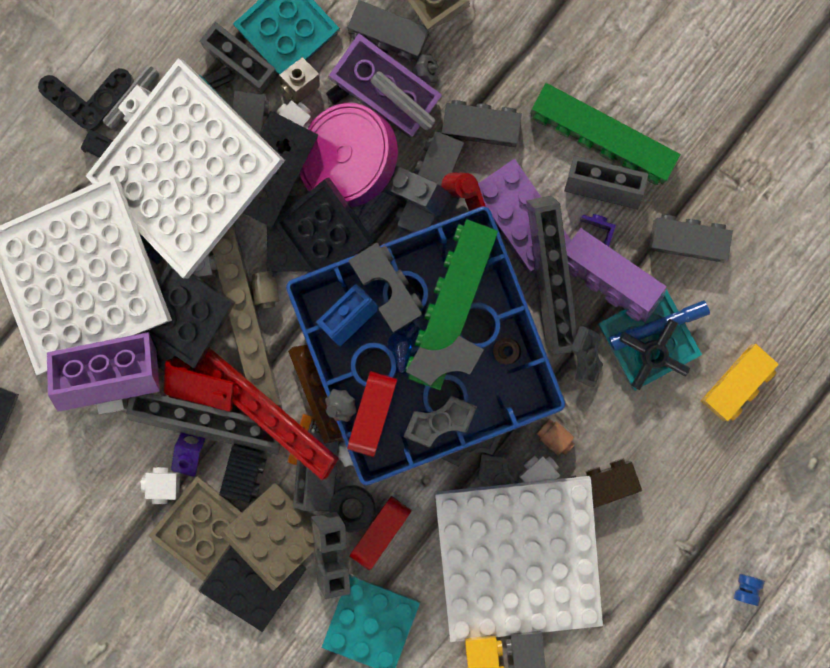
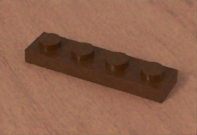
M308 345L292 347L288 352L324 444L344 440L337 421L326 413L327 405L325 399L327 395Z

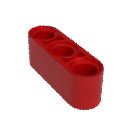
M370 371L348 443V450L371 457L375 456L397 383L396 378Z
M390 496L349 557L370 571L412 510L393 496Z

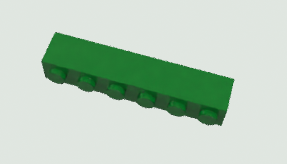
M545 83L530 111V114L534 116L533 120L544 126L547 123L556 128L555 131L564 137H569L570 135L578 139L577 143L587 149L593 147L600 151V155L609 161L615 159L623 163L622 167L648 173L647 181L658 185V183L663 185L667 181L681 155L548 83Z
M467 219L464 226L458 225L453 238L458 244L455 252H448L444 267L448 268L445 279L442 277L438 279L434 293L439 294L435 305L429 304L424 318L429 320L426 331L420 329L415 346L428 350H441L450 346L461 335L498 230ZM410 356L405 372L414 358L413 356ZM446 373L439 376L432 385L423 382L411 374L408 379L441 390Z

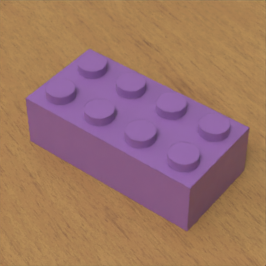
M358 34L329 74L328 79L366 107L381 115L409 138L413 137L420 125L371 83L372 77L378 71L382 72L428 114L442 94L369 40Z
M514 158L478 184L485 205L490 209L500 234L529 274L536 268L526 201L541 198V196ZM564 231L565 243L567 247L571 239Z
M582 228L579 229L567 245L566 251L570 276L574 278L579 276L585 281L584 284L594 292L599 290L606 295L605 299L616 307L618 305L628 310L626 313L635 321L641 319L646 323L662 301L667 286Z
M149 332L47 352L48 396L57 412L160 392L157 352Z

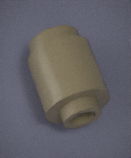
M272 271L252 274L253 281H251L255 306L260 305L261 310L274 308L275 303L280 301L276 277H273Z

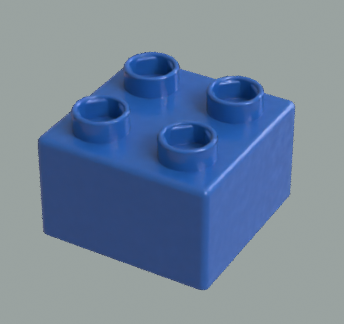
M479 207L380 245V248L386 246L394 260L390 264L395 272L401 270L409 282L405 288L410 296L415 293L424 308L420 309L421 317L395 333L392 332L379 310L341 346H338L316 323L355 284L379 308L390 300L392 288L387 282L374 280L366 286L362 284L348 261L354 256L292 279L286 285L287 293L327 397L333 389L339 391L347 390L348 394L355 399L357 412L352 415L350 421H337L346 447H348L370 371L397 379L375 456L371 457L348 450L358 478L363 485L368 486L558 413L565 407L564 397L499 230L460 337L484 349L471 374L459 371L447 372L441 390H437L409 380L410 374L405 372L410 356L415 357L420 348L415 346L420 329L423 331L427 329L429 320L424 318L429 304L435 305L439 294L434 293L439 277L445 279L448 268L444 267L448 252H455L458 244L457 241L453 240L458 225L464 226L467 219L498 230L493 215L487 207ZM510 338L519 343L521 356L518 361L513 364H502L495 359L493 347L498 340ZM505 347L504 354L506 356L513 354L512 347ZM451 396L477 406L467 432L456 430L445 432L434 440L430 448L404 437L414 411L423 413L434 412L442 408Z

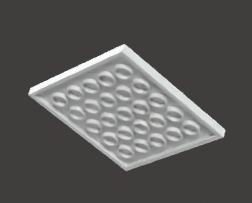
M178 58L91 168L86 177L94 184L112 175L118 176L138 232L182 278L188 279L285 160L184 60Z
M112 175L0 225V279L36 375L47 372V352L137 335L172 321L118 176Z
M590 476L435 492L450 642L465 641V638L493 635L504 637L510 636L513 633L532 631L552 632L603 626Z

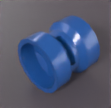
M740 574L738 578L740 585L738 590L735 591L733 599L759 606V592L763 589L765 581Z

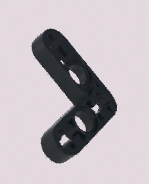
M123 68L115 69L87 102L53 75L42 77L38 83V89L47 100L86 131H95L103 124V118L133 84L134 79L127 70ZM126 75L125 80L127 84L125 86L120 84L116 88L117 92H119L116 96L108 87L111 85L115 88L118 84L116 78L118 76L123 78ZM48 82L50 84L56 82L54 87L62 93L59 97L52 91L47 92L46 84ZM108 93L112 96V102L109 106L103 107L99 104V98L102 94ZM67 97H74L77 101L75 108L72 110L64 108L63 103ZM83 110L89 116L94 114L92 117L95 120L94 123L84 125L86 120L78 113Z

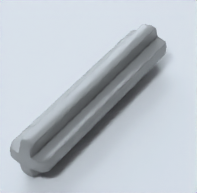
M147 66L103 118L102 121L107 127L112 130L116 128L125 116L118 107L136 85L148 89L159 76L158 71L152 66Z
M378 71L372 77L371 83L424 130H429L432 127L435 119L382 72Z

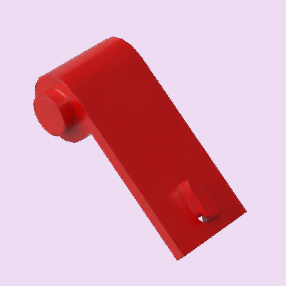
M454 172L444 176L441 187L451 194L450 198L465 199L468 211L483 206L486 207L475 176L470 173Z
M179 358L166 361L163 391L169 398L182 399L229 412L232 410L234 382L192 372L191 366Z

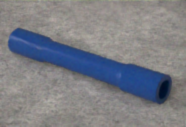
M703 300L685 307L681 311L623 332L638 340H642L662 332L669 318L680 325L710 315V310L706 301ZM623 332L609 337L614 351L628 346L619 341Z

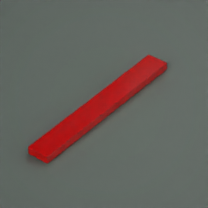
M209 347L198 368L193 369L200 374L234 382L233 404L321 480L327 479L339 458Z

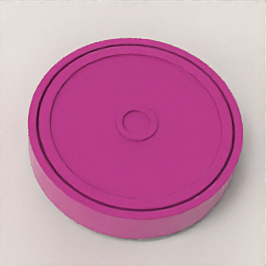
M342 103L332 106L320 113L311 122L308 130L318 134V137L300 171V177L305 187L311 191L321 181L330 178L350 207L363 205L379 195L390 181L397 163V140L390 124L381 115L357 103Z

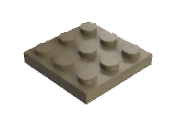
M196 476L148 536L204 581L229 546V543L220 533L242 511L227 498L220 496L219 492L200 476Z
M276 482L220 533L272 590H275L314 552L312 521L302 510L293 507V500Z

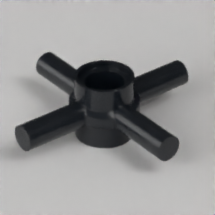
M669 318L658 339L646 343L625 332L621 334L619 341L639 351L643 362L642 367L631 384L634 388L641 389L652 368L666 366L685 377L688 375L690 368L669 357L666 347L667 342L678 325L676 321ZM654 349H659L660 354L658 358L650 360V352Z

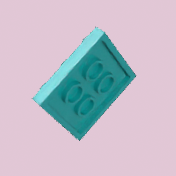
M258 0L233 23L234 27L276 69L279 75L302 57L307 61L340 31L335 22L314 0Z
M667 289L662 301L646 323L641 319L639 321L632 319L627 315L626 312L628 310L626 309L598 323L630 385L643 365L640 352L630 346L614 351L609 337L678 312ZM686 324L678 325L667 342L666 347L669 357L682 364H686L701 356L702 353ZM661 332L640 341L646 343L657 340ZM654 349L650 352V360L658 358L660 354L659 349ZM666 366L652 368L643 386L673 370Z
M349 574L350 594L340 597L321 648L373 668H396L420 601Z

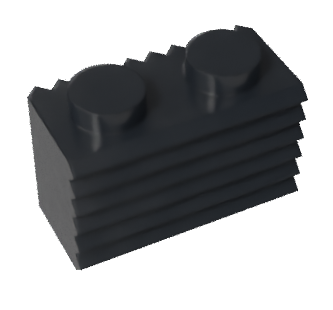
M232 445L219 495L250 503L252 498L256 499L260 484L256 483L258 473H264L267 459L263 458L264 452Z

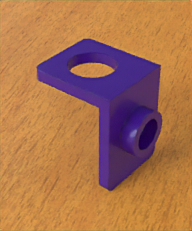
M593 214L592 217L582 215L580 218L581 222L608 230L604 244L609 247L616 225L608 223L607 218Z
M180 433L174 447L171 470L195 477L200 452L206 438L193 436L199 441L195 444H189L184 438L193 435Z

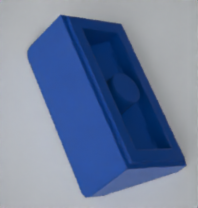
M355 284L316 323L338 346H341L379 310V307Z

